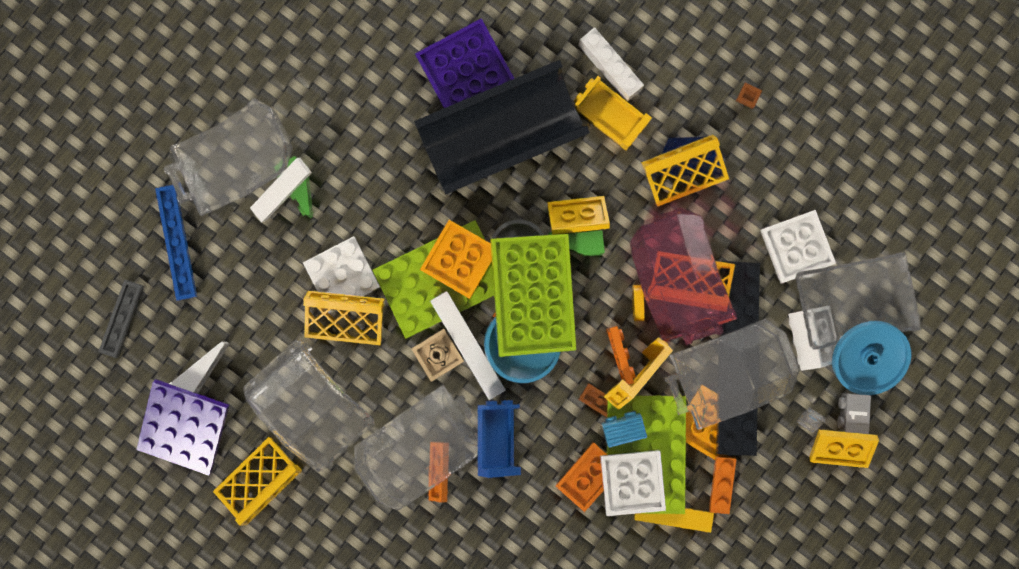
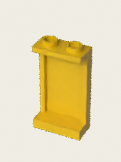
M597 76L595 80L591 78L585 86L587 90L583 94L579 93L574 99L575 110L627 151L652 117L647 113L643 115L601 81V77Z
M660 338L653 341L642 351V354L649 359V362L633 380L634 383L628 385L622 379L604 397L618 410L631 401L673 351L668 343Z

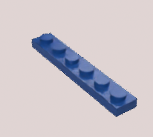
M176 185L155 188L176 301L197 297L177 187Z

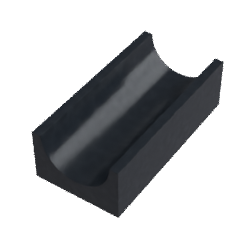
M560 60L414 121L445 195L590 133L571 101L564 81L563 66Z

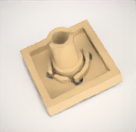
M445 329L411 349L431 382L464 362Z

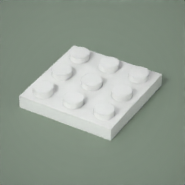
M816 210L760 230L780 284L836 264Z
M354 236L303 262L318 292L365 296L380 288ZM331 309L330 311H328V313L331 314L332 312H334V311H336V310H335V309Z
M659 450L600 456L606 516L666 511L661 454Z

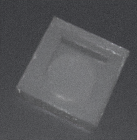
M809 407L798 418L797 423L814 433L825 423L826 417Z

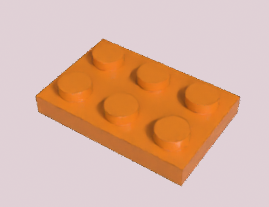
M617 326L608 328L606 330L621 380L623 379L628 385L634 383L633 378H636L633 367H630L627 361L630 359L628 349L623 348L622 341L624 340L622 329H618Z
M594 442L555 485L584 512L604 491L600 456L607 454Z

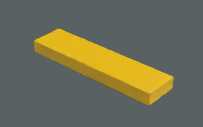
M685 508V514H634V520L710 533L714 513Z

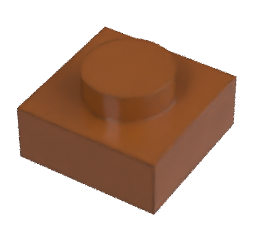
M745 82L736 101L753 109L762 90Z

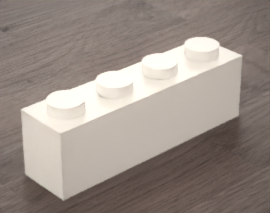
M595 27L580 39L579 47L624 100L628 102L642 90L644 84Z

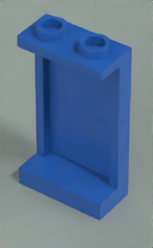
M501 400V404H497V401H485V405H478V476L492 478L521 475V467L514 466V409L520 408V404H513V400Z

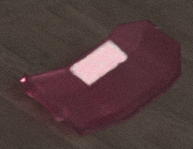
M678 208L645 220L631 239L630 247L645 300L662 340L667 342L683 337L686 345H689L695 340L710 335L723 334L724 330L721 324L737 319V315L718 272L702 216Z

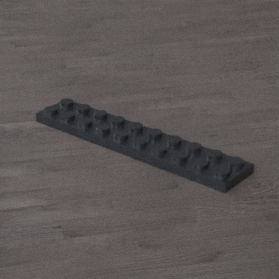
M721 261L735 264L727 311L719 310L716 454L757 456L760 263ZM720 269L721 279L729 275L730 269ZM720 284V296L725 297L726 289Z

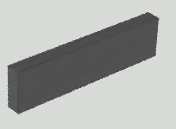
M124 280L99 348V353L119 358L145 286Z

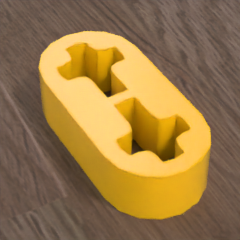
M643 285L632 286L633 321H644Z

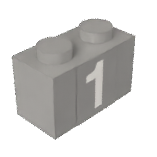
M841 394L838 401L841 412L837 420L840 432L869 434L871 395Z

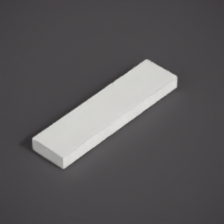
M296 158L250 209L261 223L265 222L312 172L301 158Z

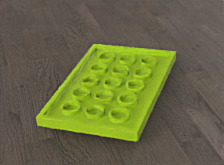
M476 220L462 226L484 239ZM437 239L373 269V273L405 339L442 322L430 301L446 291L459 312L493 297L492 263L471 299L420 270Z
M568 234L490 239L499 357L576 350Z
M636 395L619 410L607 400V418L616 416L618 419L625 417L624 413L636 411V414L640 413L647 435V438L610 448L607 446V455L660 451L666 511L646 513L685 514L686 396Z

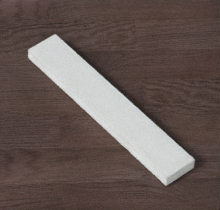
M446 291L432 299L430 302L487 398L491 400L506 391L448 292Z

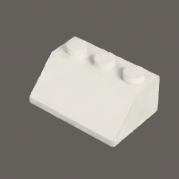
M828 306L788 314L789 325L793 333V344L798 355L797 362L800 365L801 371L831 365L836 341Z

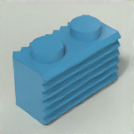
M636 411L624 413L625 417L617 419L616 416L605 418V422L601 424L609 448L647 438L640 413L636 414Z

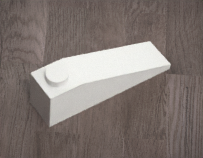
M221 341L169 384L198 394L230 343Z

